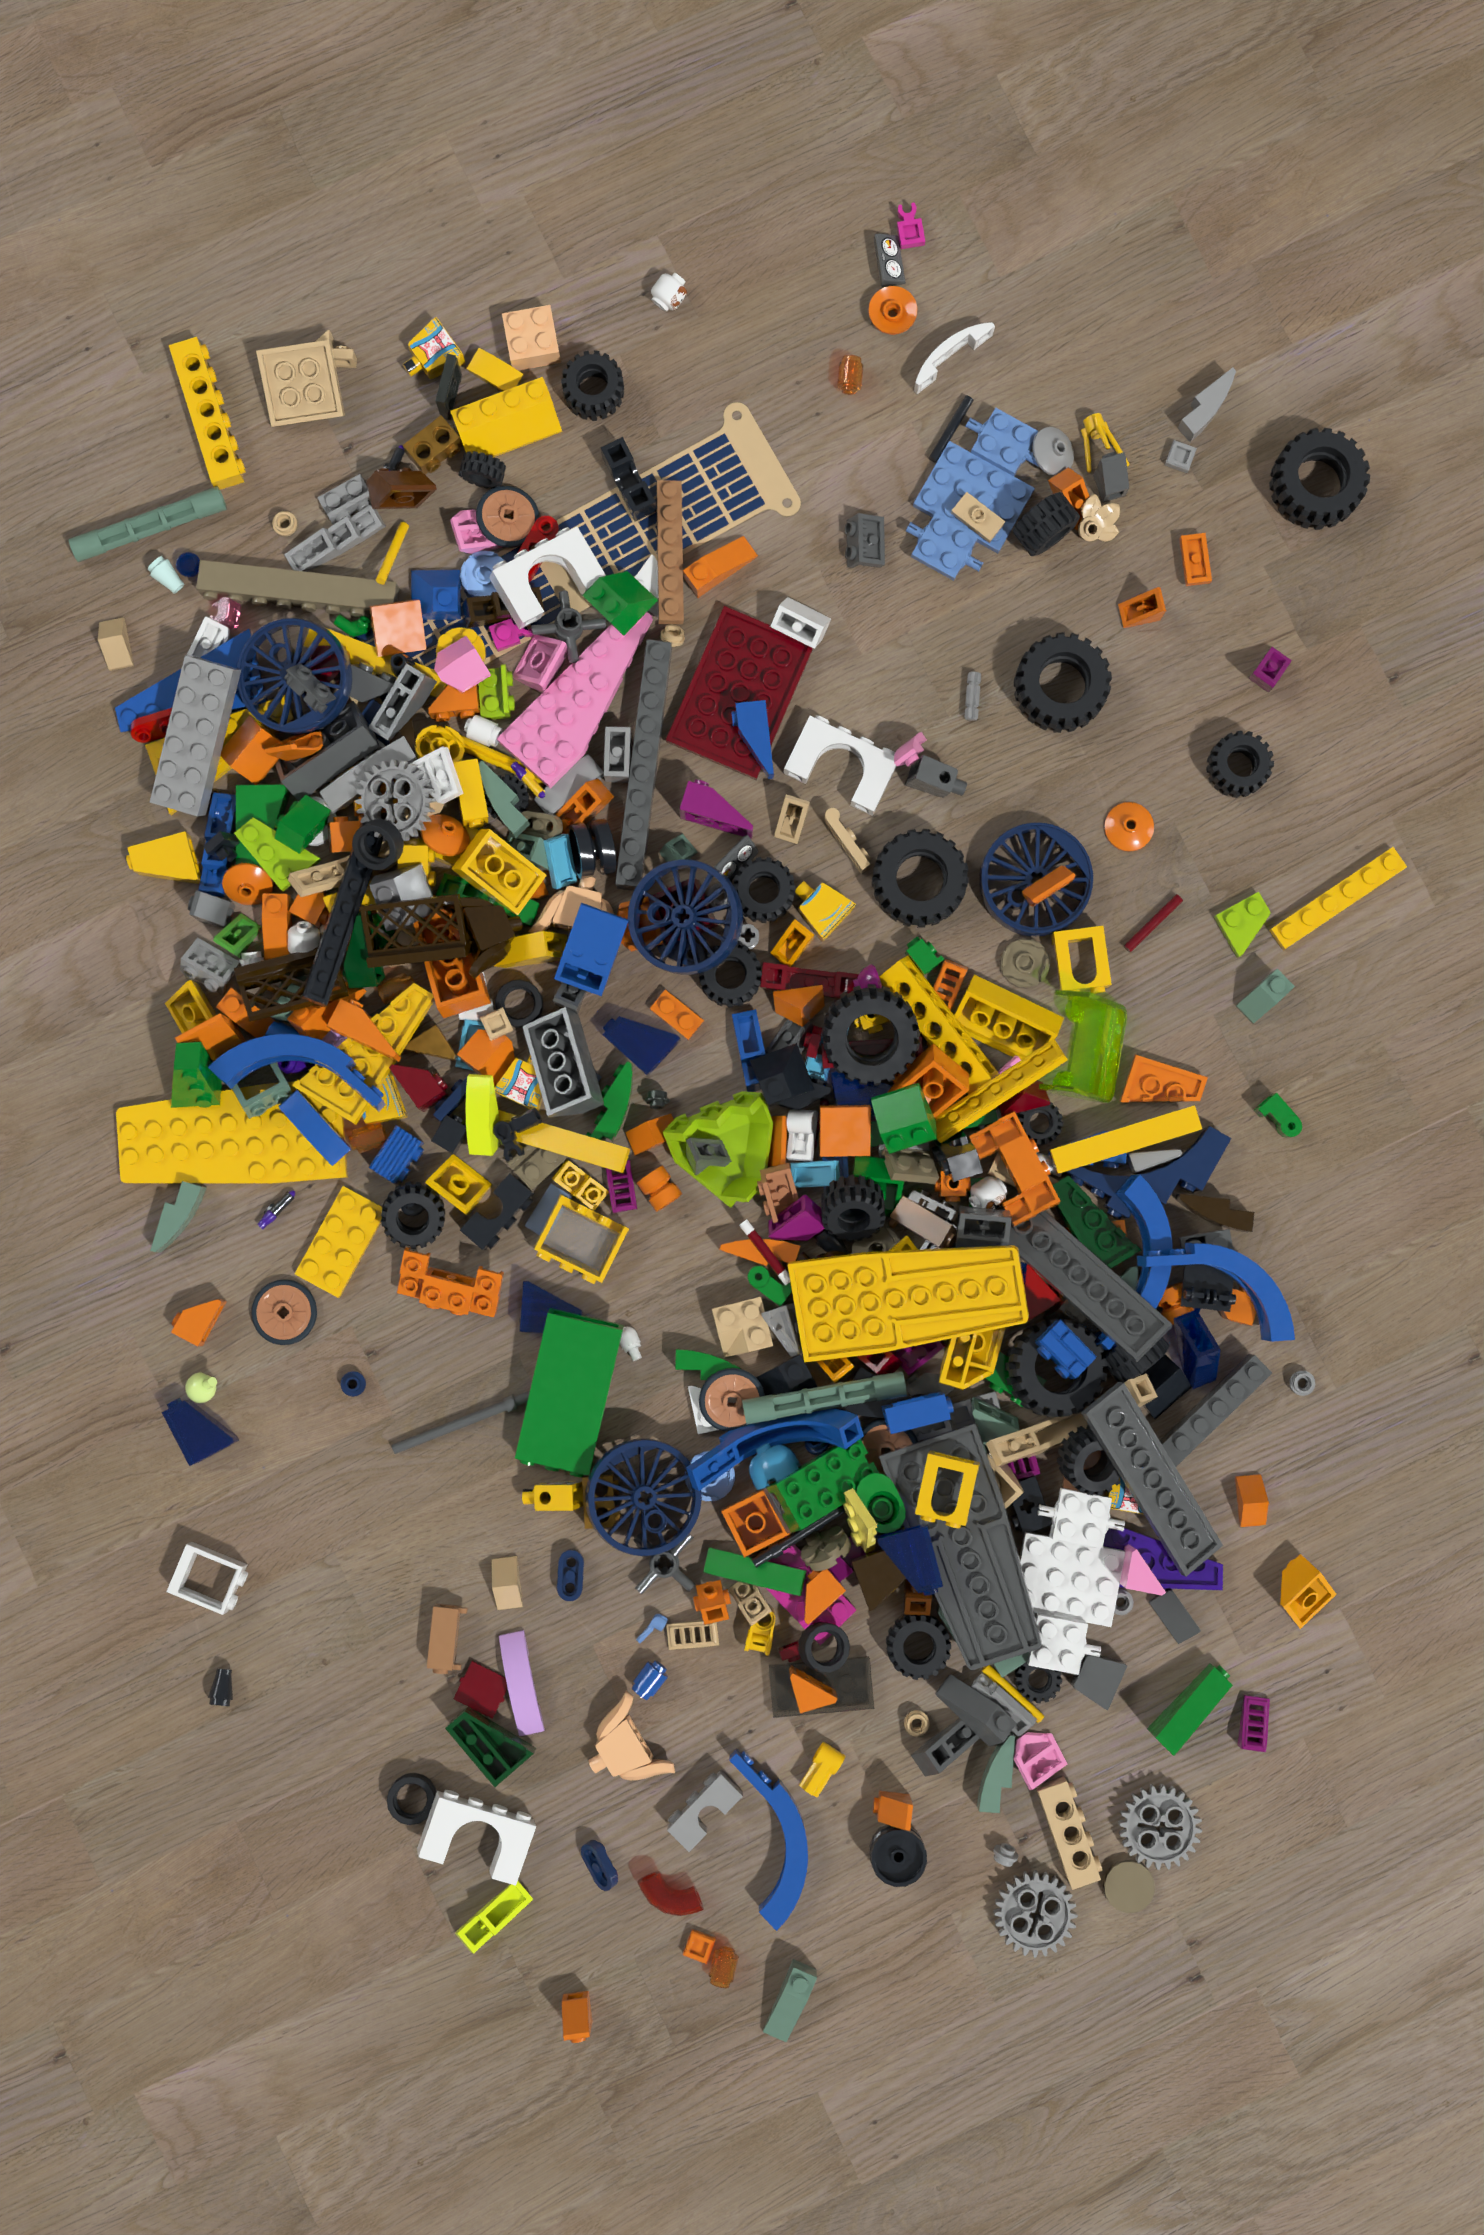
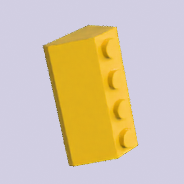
M543 377L451 410L466 453H473L475 451L496 457L562 432Z
M975 974L954 1014L972 1038L1011 1057L1017 1055L1021 1060L1052 1039H1056L1064 1017Z

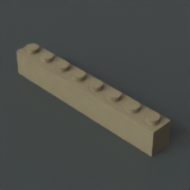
M200 560L196 586L201 596L211 601L224 598L229 602L237 604L242 603V601H251L252 604L257 606H267V603L276 604L277 607L283 609H291V606L301 607L302 610L308 612H315L316 609H322L329 614L335 615L340 614V612H349L350 615L355 617H362L365 614L371 615L370 606L398 602L400 592L397 582L386 581L382 585L377 583L375 579Z

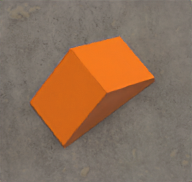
M1160 587L1118 604L1123 628L1160 621L1166 612Z
M822 985L773 992L775 1013L802 1027L825 1006Z
M671 1113L649 1120L625 1132L634 1155L666 1143L663 1131L674 1120Z
M1261 1474L1235 1476L1240 1527L1266 1525L1269 1501Z

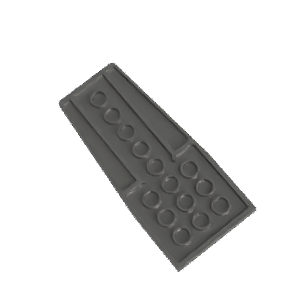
M976 1422L880 1455L879 1458L885 1475L894 1483L906 1510L903 1522L904 1528L912 1545L916 1544L921 1557L919 1561L967 1667L970 1670H976L1039 1649L1042 1640L1004 1500ZM930 1450L980 1462L966 1526L961 1525L960 1528H953L945 1525L946 1521L936 1519L935 1522H928L920 1519L921 1515L915 1514L927 1455ZM938 1467L931 1500L933 1510L952 1514L955 1511L963 1472Z

